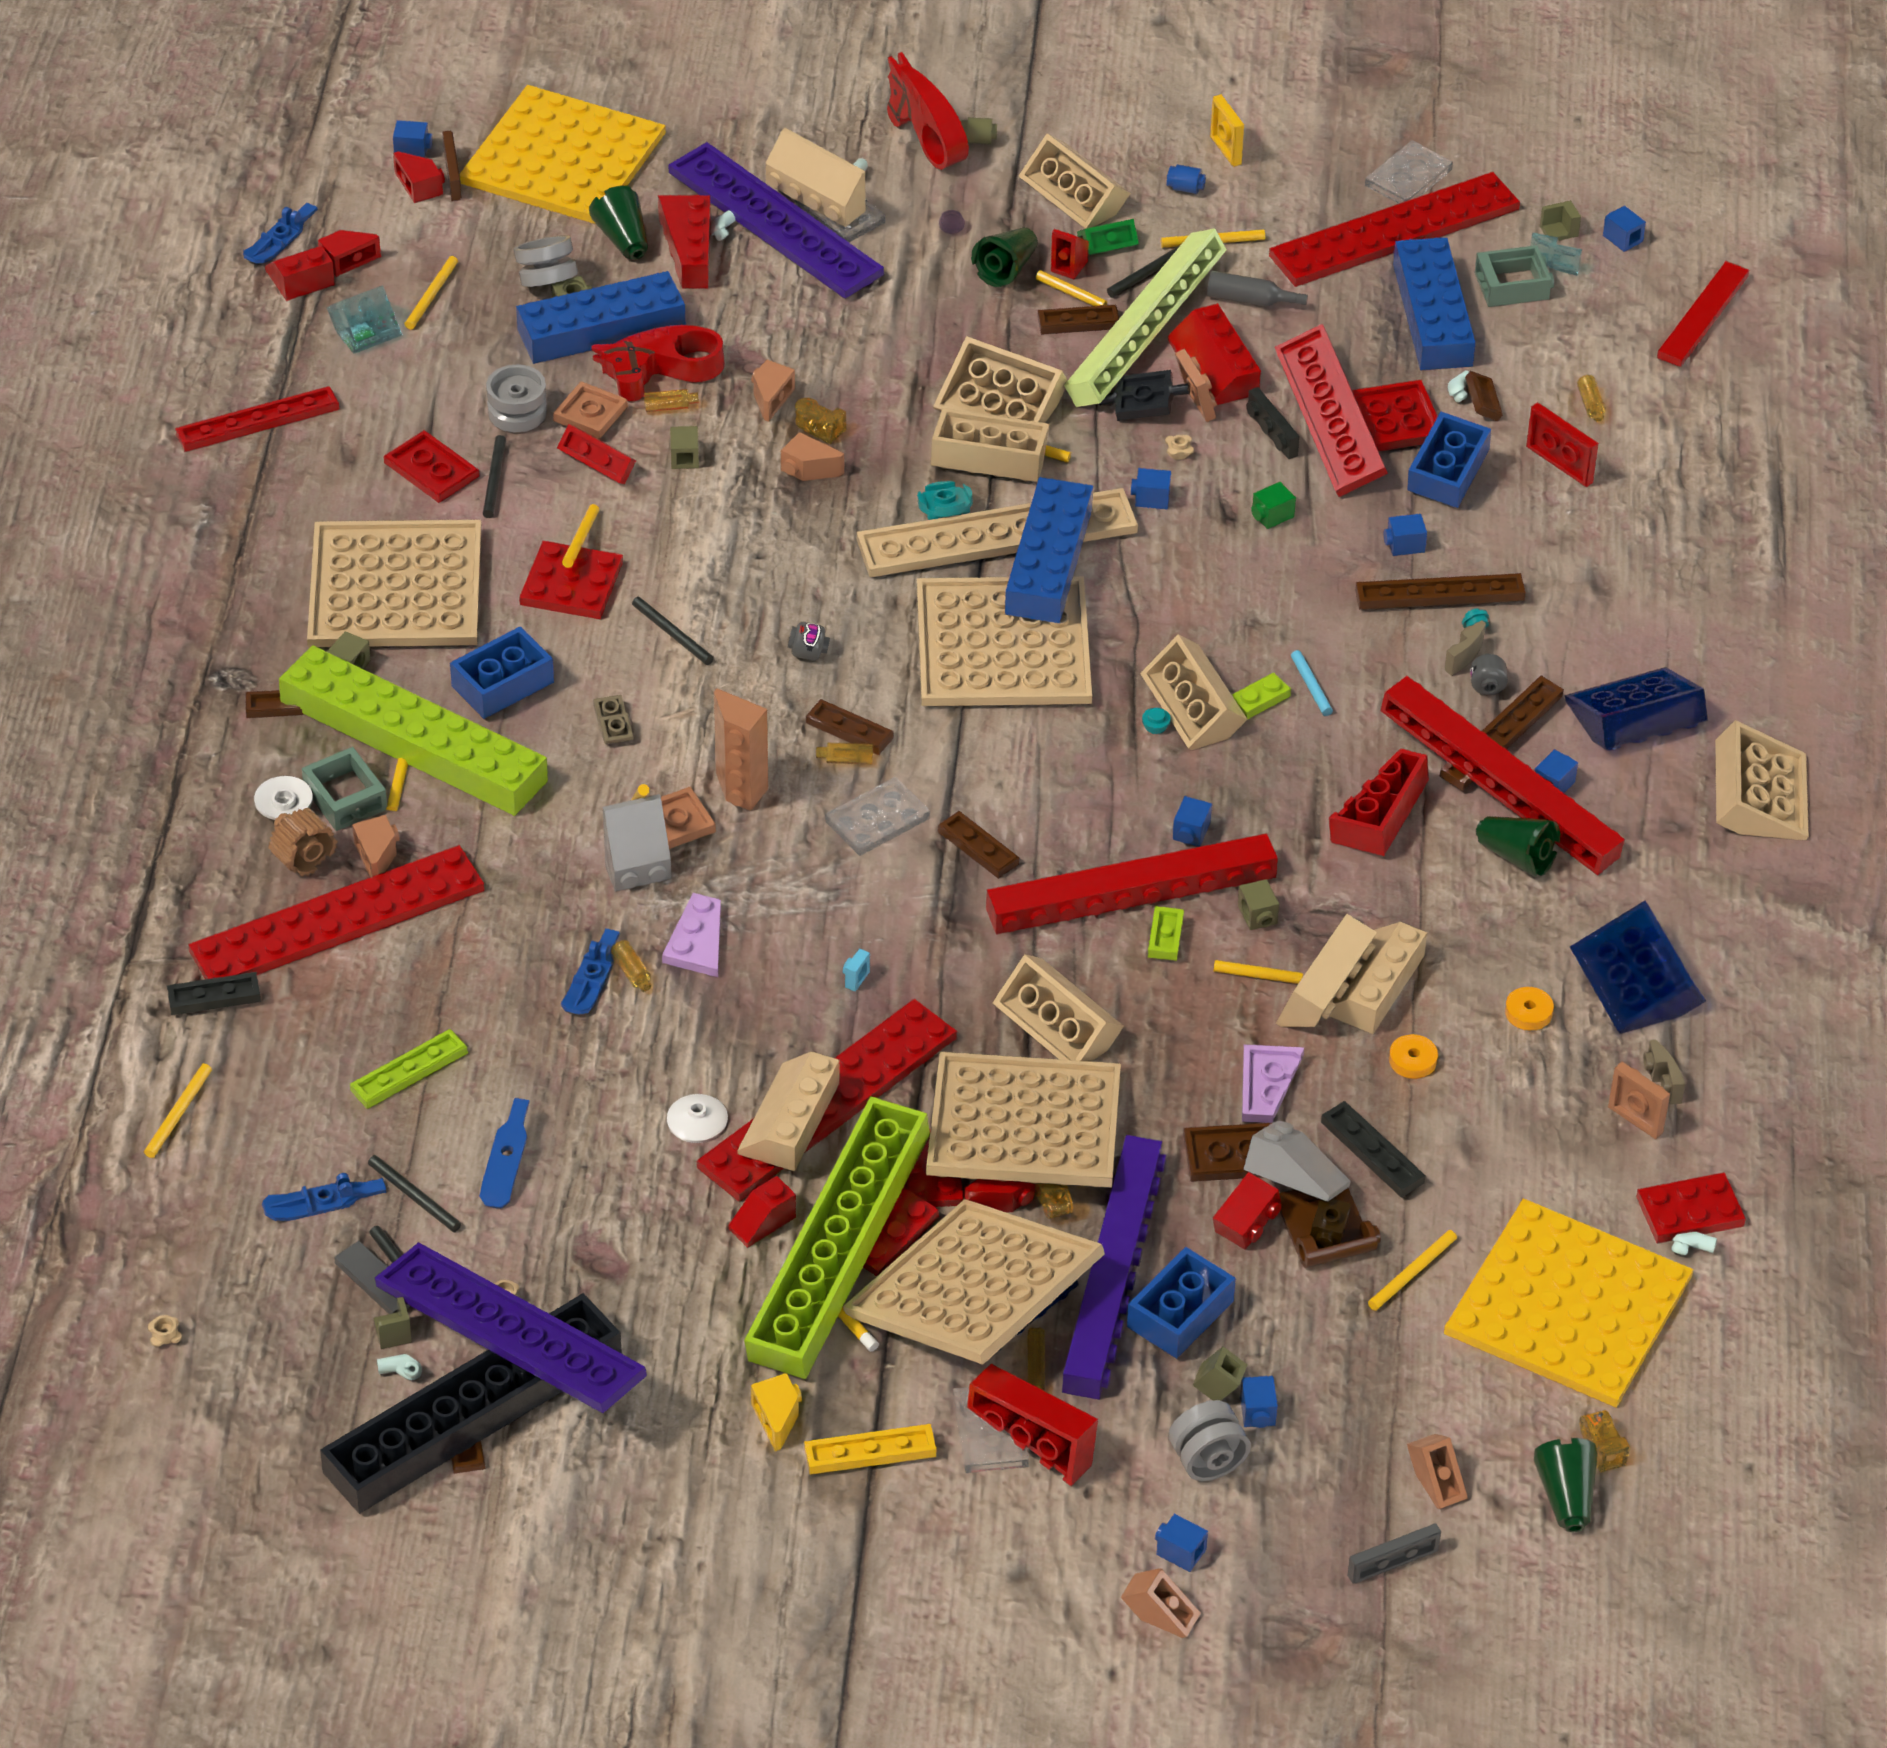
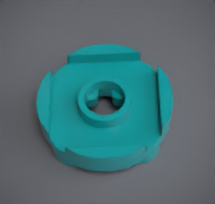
M953 481L931 483L925 486V492L921 494L919 491L917 495L918 507L923 513L927 514L929 520L970 513V507L973 505L971 488L963 484V488L955 487V482Z

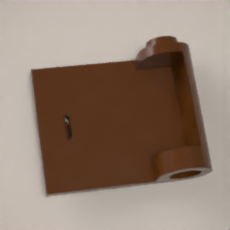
M1349 1188L1332 1198L1351 1204L1341 1244L1325 1248L1319 1247L1310 1235L1320 1198L1296 1189L1279 1193L1281 1200L1280 1213L1304 1268L1377 1250V1244L1381 1242L1379 1229L1376 1225H1372L1369 1220L1362 1221Z

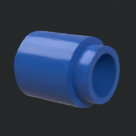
M1179 164L1176 167L1170 166L1167 175L1168 187H1172L1176 191L1198 194L1199 189L1203 190L1205 187L1206 175L1202 174L1201 168Z

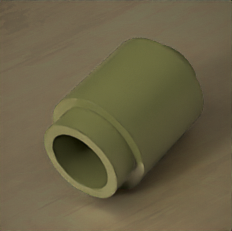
M968 117V120H961L968 143L991 144L992 139H997V124H992V118Z

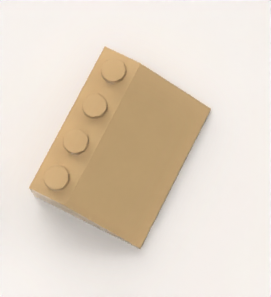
M966 336L933 408L942 411V408L1046 423L1061 400L1066 389L1064 384L1067 382V379L1060 369Z
M1735 720L1715 740L1716 823L1741 835L1806 840L1808 838L1806 753Z

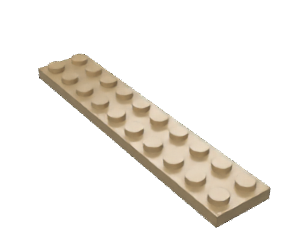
M1123 488L1093 493L1092 512L1083 542L1138 532L1137 521ZM1031 503L857 532V543L869 577L1017 553Z

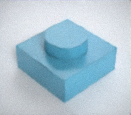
M859 948L853 958L847 959L843 967L845 988L856 992L870 973V952Z

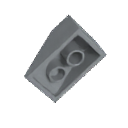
M660 794L603 807L605 867L615 892L671 879V857Z
M1284 1121L1273 1122L1252 1136L1244 1166L1245 1171L1325 1201L1331 1200L1350 1186L1351 1181L1303 1132L1293 1129V1125Z

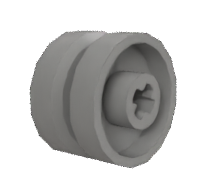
M560 235L541 238L520 244L513 249L516 262L526 265L519 271L521 285L524 287L552 284L572 278L578 274L576 260L565 257L573 251L570 236Z
M520 364L507 365L497 369L489 376L486 382L489 420L494 426L503 431L517 433L537 428L544 422L547 415L545 378L538 370Z
M1220 1400L1206 1401L1193 1406L1183 1412L1169 1429V1441L1178 1456L1181 1457L1180 1461L1191 1479L1197 1481H1210L1225 1476L1245 1461L1251 1449V1442L1241 1425H1239V1421L1228 1403Z

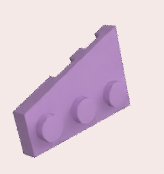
M696 893L692 894L662 954V963L718 977L721 900Z
M1244 1044L1242 1122H1273L1304 1056V1048Z

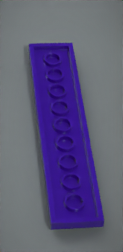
M708 142L668 165L671 175L699 195H710V203L724 213L728 210L731 211L738 223L843 298H848L884 275L883 266Z
M419 1242L375 1277L376 1287L396 1298L403 1297L406 1304L601 1413L607 1411L647 1376L645 1366Z

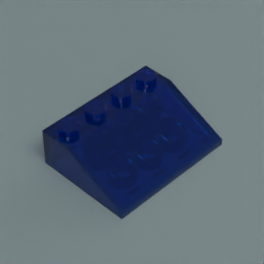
M1667 667L1564 695L1566 703L1591 740L1605 750H1617L1621 748V745L1630 742L1642 743L1648 737L1670 735L1673 730L1695 728L1698 726V723L1708 721L1704 688Z
M1646 900L1570 946L1619 1034L1681 1017L1706 1002L1701 990Z

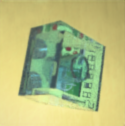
M383 285L326 307L336 333L353 354L402 336Z

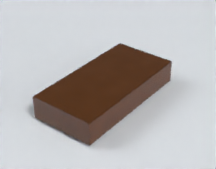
M1470 371L1465 379L1476 414L1499 421L1503 413L1492 378Z
M280 690L246 692V718L304 715L300 707L286 705L281 702Z

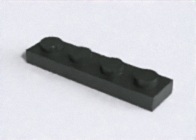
M1346 1101L1322 1114L1321 1123L1401 1198L1425 1183V1175Z

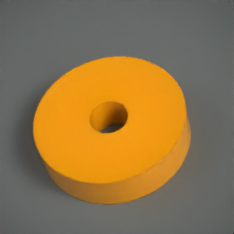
M1535 987L1515 989L1508 995L1506 1000V1018L1512 1025L1523 1030L1542 1029L1552 1019L1553 1000L1545 991Z
M1409 1034L1397 1038L1392 1043L1389 1063L1397 1074L1410 1079H1419L1430 1075L1436 1068L1438 1050L1435 1044L1428 1038Z

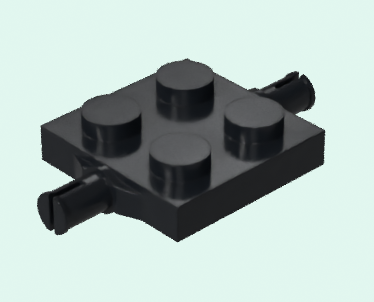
M1171 370L1124 375L1118 381V386L1114 393H1108L1099 405L1115 403L1117 421L1169 415L1171 412V401L1174 396L1189 395L1190 386L1189 383L1173 385Z

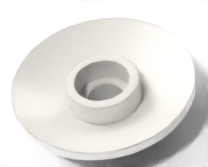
M292 776L271 778L262 783L254 795L257 810L263 816L273 820L282 813L292 814L293 811L297 812L299 809L310 808L313 800L312 790L305 781Z
M692 1094L678 1099L671 1105L667 1113V1124L670 1131L677 1138L690 1143H703L717 1138L723 1133L728 1123V1113L725 1106L716 1098L704 1094Z

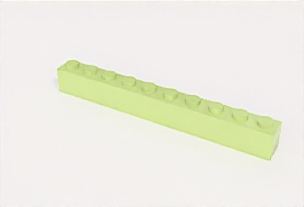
M1215 228L1190 233L1064 384L1076 407L1102 402L1227 249Z

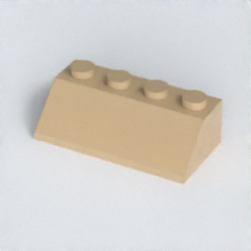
M787 128L781 131L765 163L766 184L844 227L848 226L866 211L864 170Z
M1048 133L1019 174L1021 179L1085 229L1095 227L1117 215L1131 194L1064 141Z
M942 408L932 437L931 466L1038 482L1043 467L1049 424Z
M1179 634L1140 673L1161 707L1170 714L1172 724L1190 750L1229 739L1247 720V717L1199 644Z
M1346 914L1293 991L1276 1024L1281 1027H1315L1321 1017L1327 1020L1336 1006L1332 1001L1335 997L1340 1000L1349 987L1346 980L1348 978L1355 979L1363 966L1359 961L1361 958L1367 961L1376 947L1371 942L1377 932Z
M1402 922L1375 929L1374 931L1377 933L1371 943L1376 947L1367 961L1362 958L1359 961L1363 966L1355 979L1348 978L1346 980L1349 987L1342 998L1339 1000L1335 997L1332 1001L1336 1006L1331 1012L1330 1017L1374 1034L1423 959L1427 932Z
M1024 954L993 1001L996 1007L1059 1060L1092 1062L1108 1051L1124 1027L1044 959Z
M808 1052L782 1063L738 1148V1154L795 1171L839 1085V1060L815 1052Z

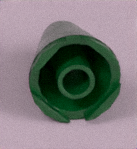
M629 186L609 188L604 191L605 196L600 199L595 197L589 206L591 219L625 258L639 259L644 256L648 249L639 196Z
M1022 227L980 239L973 247L971 255L972 264H976L979 278L986 284L994 287H1001L1013 282L1037 248V237L1032 230Z
M1487 816L1478 823L1476 836L1480 844L1526 873L1537 877V875H1545L1556 858L1557 852L1553 851L1555 841L1560 843V828L1556 822L1547 819Z
M1571 1438L1572 1444L1561 1445L1560 1439L1543 1443L1535 1448L1533 1461L1556 1521L1567 1532L1582 1531L1591 1520L1598 1456L1596 1445L1590 1440Z

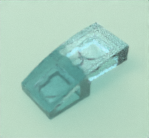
M1532 233L1530 246L1538 245L1541 255L1546 257L1548 267L1564 273L1578 275L1582 249L1558 245V237Z

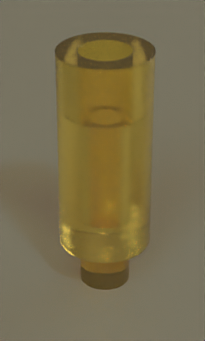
M1584 375L1578 379L1577 387L1587 415L1596 422L1602 421L1606 407L1596 379L1592 375Z
M687 389L644 393L646 412L689 409V404L699 403L698 392L688 393Z
M827 742V747H816V758H826L827 763L873 765V744Z
M622 940L617 942L611 949L612 956L634 988H640L642 992L648 991L652 986L649 982L651 974L629 941Z

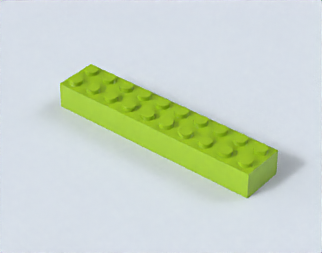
M314 645L279 678L280 700L282 703L296 705L302 709L303 714L396 759L403 758L407 761L408 765L513 816H516L548 782L547 757Z
M870 1096L744 1339L749 1362L799 1378H807L930 1136L927 1113Z

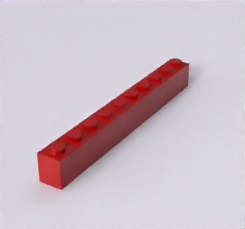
M1405 676L1385 691L1380 710L1383 714L1452 764L1461 773L1467 775L1473 782L1519 817L1547 819L1556 822L1560 828V843L1555 841V844L1597 876L1620 858L1625 839L1618 832L1612 830L1594 814L1576 803L1573 798L1568 797L1550 781L1532 770L1529 765L1524 764L1506 748L1496 743L1485 732L1479 730L1467 721L1465 717L1459 715L1441 699L1427 691L1421 684L1415 682L1409 676Z
M1265 833L987 889L986 910L996 935L1014 932L1016 930L1069 921L1085 916L1153 904L1159 901L1237 887L1265 879H1273L1277 875L1278 857L1268 834Z

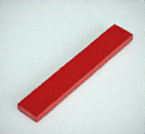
M1725 261L1660 347L1657 358L1682 367L1749 277L1750 270Z
M327 386L177 427L175 431L184 452L337 411L339 410V402L331 387Z

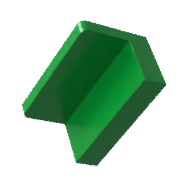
M1134 219L1077 231L1078 237L1083 236L1084 240L1089 241L1088 255L1139 244Z

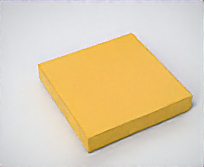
M1222 94L1213 96L1210 137L1233 167L1242 165L1244 124Z

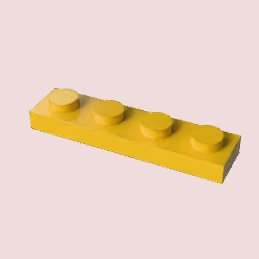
M931 1424L804 1441V1450L810 1475L936 1457L937 1451Z

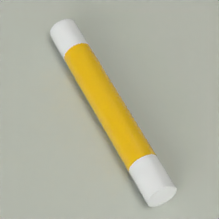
M842 1307L838 1315L841 1321L870 1352L876 1350L879 1346L877 1340L858 1320L845 1314Z

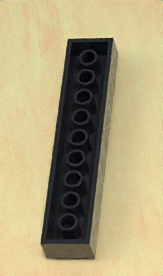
M584 1293L549 1313L622 1354L621 1332ZM486 1350L320 1449L323 1474L351 1506L361 1514L452 1459L455 1455L462 1453L475 1445V1443L485 1439L563 1391L496 1353Z

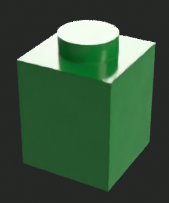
M1279 481L1253 493L1252 515L1267 529L1294 518L1296 497Z

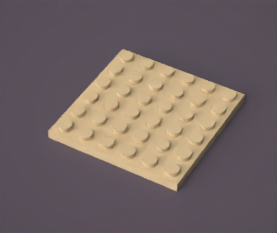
M481 520L315 522L307 632L308 647L312 645L316 647H331L345 631L368 640L369 647L478 645Z
M1073 576L1060 623L1005 615V595L1009 577L917 578L921 706L1092 704L1084 576Z
M940 1052L926 1175L1112 1188L1121 1064Z
M964 1199L849 1300L843 1308L845 1314L853 1319L983 1365L1084 1272L1092 1267L1105 1253L1100 1243Z

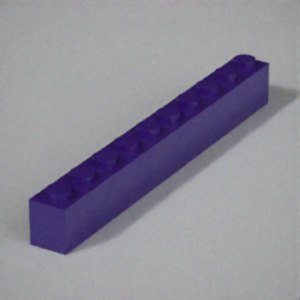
M1126 1135L1098 1239V1243L1102 1244L1105 1254L1093 1264L1089 1273L1063 1372L1062 1393L1100 1400L1102 1388L1109 1387L1111 1370L1107 1368L1109 1363L1114 1364L1116 1360L1118 1345H1115L1114 1341L1115 1338L1121 1339L1124 1321L1120 1320L1121 1314L1127 1315L1130 1296L1126 1295L1128 1290L1133 1291L1136 1280V1272H1132L1133 1267L1140 1266L1142 1248H1139L1140 1242H1146L1149 1225L1145 1224L1146 1219H1152L1155 1201H1151L1152 1195H1158L1161 1178L1157 1177L1158 1172H1164L1166 1164V1154H1161L1162 1141Z

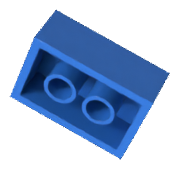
M1440 412L1408 470L1407 490L1458 508L1490 450L1491 429Z
M521 626L450 662L452 687L483 719L554 683L553 658Z
M1185 1247L1128 1304L1127 1327L1177 1359L1233 1303L1236 1278Z

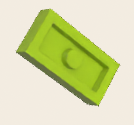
M1273 672L1235 692L1232 696L1248 720L1291 697V688Z
M1155 906L1148 958L1177 961L1184 909Z

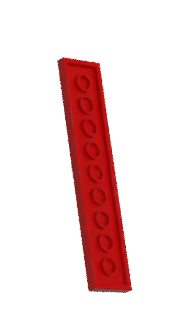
M1490 172L1269 248V257L1291 283L1297 287L1392 254L1395 250V241L1439 238L1517 211L1520 207V201L1494 172Z
M457 845L188 944L189 952L205 979L256 972L259 975L484 891V882L461 846Z
M914 998L836 1056L835 1059L839 1060V1085L805 1152L864 1109L870 1096L880 1097L957 1039V1030ZM753 1119L697 1160V1169L738 1202L750 1195L752 1190L764 1184L784 1169L738 1154V1148Z

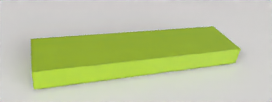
M448 1029L350 1083V1091L366 1109H369L468 1054L467 1046L451 1029Z

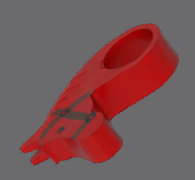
M902 52L898 53L899 64L892 56L888 57L891 70L888 75L891 95L887 105V112L893 125L899 127L912 121L927 159L937 169L942 170L966 160L969 154L967 136L959 117L946 97L931 81L910 65Z
M694 325L659 327L628 336L614 344H596L591 346L592 351L597 353L593 355V360L602 364L603 374L606 373L616 381L618 395L626 398L627 401L640 400L645 394L644 385L649 382L654 374L689 382H703L718 376L725 367L722 337L714 330ZM699 351L711 353L707 356L699 358H689L684 356L686 354Z

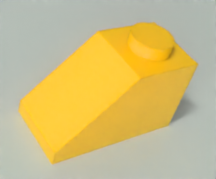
M787 1373L751 1384V1404L774 1451L781 1450L799 1416V1402H802L798 1385L791 1383Z

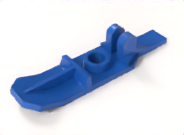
M306 203L298 211L294 210L292 212L291 208L285 207L282 210V218L278 219V222L267 233L262 232L261 238L253 246L243 250L244 259L254 263H266L275 258L303 231L304 222L318 208L310 203Z
M605 929L599 942L591 941L589 952L584 955L583 961L576 975H574L572 984L561 1001V1007L566 1012L581 1015L589 1013L595 1005L614 964L611 952L620 935L619 931Z
M514 1098L508 1121L497 1130L479 1195L487 1207L501 1209L510 1203L514 1182L527 1141L524 1122L530 1103L529 1100ZM505 1151L513 1152L508 1156L503 1155Z
M341 1173L336 1177V1183L306 1189V1186H303L301 1191L289 1194L268 1195L263 1200L262 1206L265 1216L274 1221H290L348 1208L360 1198L386 1193L387 1191L383 1178L368 1182H350L348 1174Z

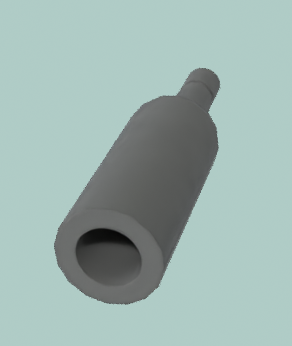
M1211 271L1207 289L1208 297L1260 306H1271L1277 302L1307 305L1308 295L1282 290L1270 280Z

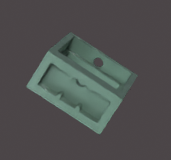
M1538 245L1476 253L1474 273L1488 307L1549 299L1550 289L1554 288V277L1552 272H1548L1546 257L1541 255ZM1531 270L1534 279L1499 283L1496 274Z
M354 747L337 752L332 756L302 768L303 781L311 788L314 803L335 831L386 810V789ZM354 771L366 789L334 801L322 784Z

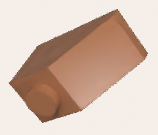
M768 359L765 360L760 368L754 370L751 379L752 383H754V397L764 420L769 422L795 390V369Z
M799 432L781 449V471L802 481L840 477L844 474V453Z
M386 815L352 824L354 845L369 876L373 877L386 872L397 855L396 842L400 841L396 825H390Z
M1433 1434L1407 1444L1415 1474L1438 1509L1468 1498L1450 1437Z
M1162 1568L1135 1573L1121 1596V1599L1140 1620L1181 1638L1188 1636L1201 1614Z

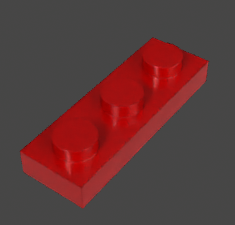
M568 424L557 446V449L624 485L636 462L634 458L571 424Z

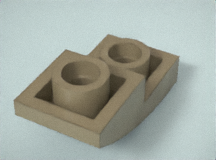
M1483 620L1472 626H1467L1461 631L1459 644H1454L1447 650L1445 671L1451 676L1464 669L1480 651L1484 640L1486 624Z
M622 695L593 699V706L604 743L611 744L633 740L628 713L625 711Z
M1656 1039L1650 1040L1648 1052L1643 1054L1644 1069L1650 1071L1652 1082H1661V1086L1665 1091L1670 1093V1104H1682L1685 1088L1682 1073L1664 1046Z

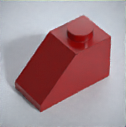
M399 151L393 153L395 174L414 203L443 195L442 184L445 183V176L442 169H438L432 159Z
M1054 229L1052 231L1051 272L1074 280L1088 262L1089 241Z
M339 230L318 239V247L323 246L333 261V270L336 277L381 257L380 238L377 234Z
M778 1176L773 1177L752 1190L728 1225V1229L747 1248L796 1218V1194Z
M977 1179L965 1188L966 1200L1003 1212H1014L1019 1207L1028 1205L1035 1196V1183Z

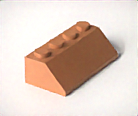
M717 688L714 691L716 774L725 800L735 806L751 811L768 790L767 709Z

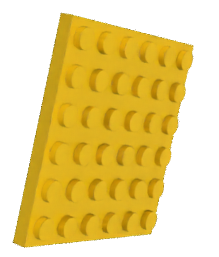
M526 85L460 172L461 184L595 224L589 214V206L595 197L600 199L605 196L604 191L609 188L629 185L665 135L666 125Z
M1523 1198L1446 1323L1444 1334L1617 1408L1692 1278L1693 1269Z

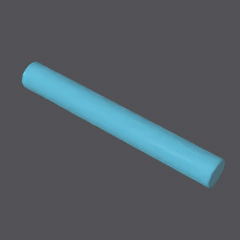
M1294 651L1291 654L1293 662L1322 715L1329 716L1333 712L1331 705L1301 651Z

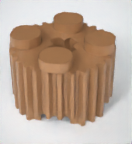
M310 808L299 809L297 812L293 811L292 814L282 813L275 819L274 826L276 830L271 833L273 836L270 837L271 842H269L268 848L290 871L297 872L301 877H304V875L309 876L310 873L313 875L318 869L316 865H320L321 861L326 859L325 856L331 857L336 852L334 849L337 848L336 844L338 841L333 837V830Z

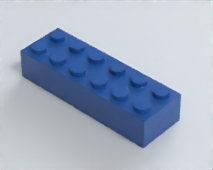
M1448 238L1395 241L1393 267L1420 370L1473 367L1476 343Z
M669 271L516 306L517 330L533 364L591 351L592 345L614 344L623 338L650 329L686 325L685 303Z
M1039 477L1006 588L1005 615L1060 623L1092 512L1093 485Z

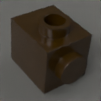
M1320 1199L1310 1233L1319 1247L1325 1248L1341 1244L1349 1217L1350 1203L1336 1199L1329 1201Z

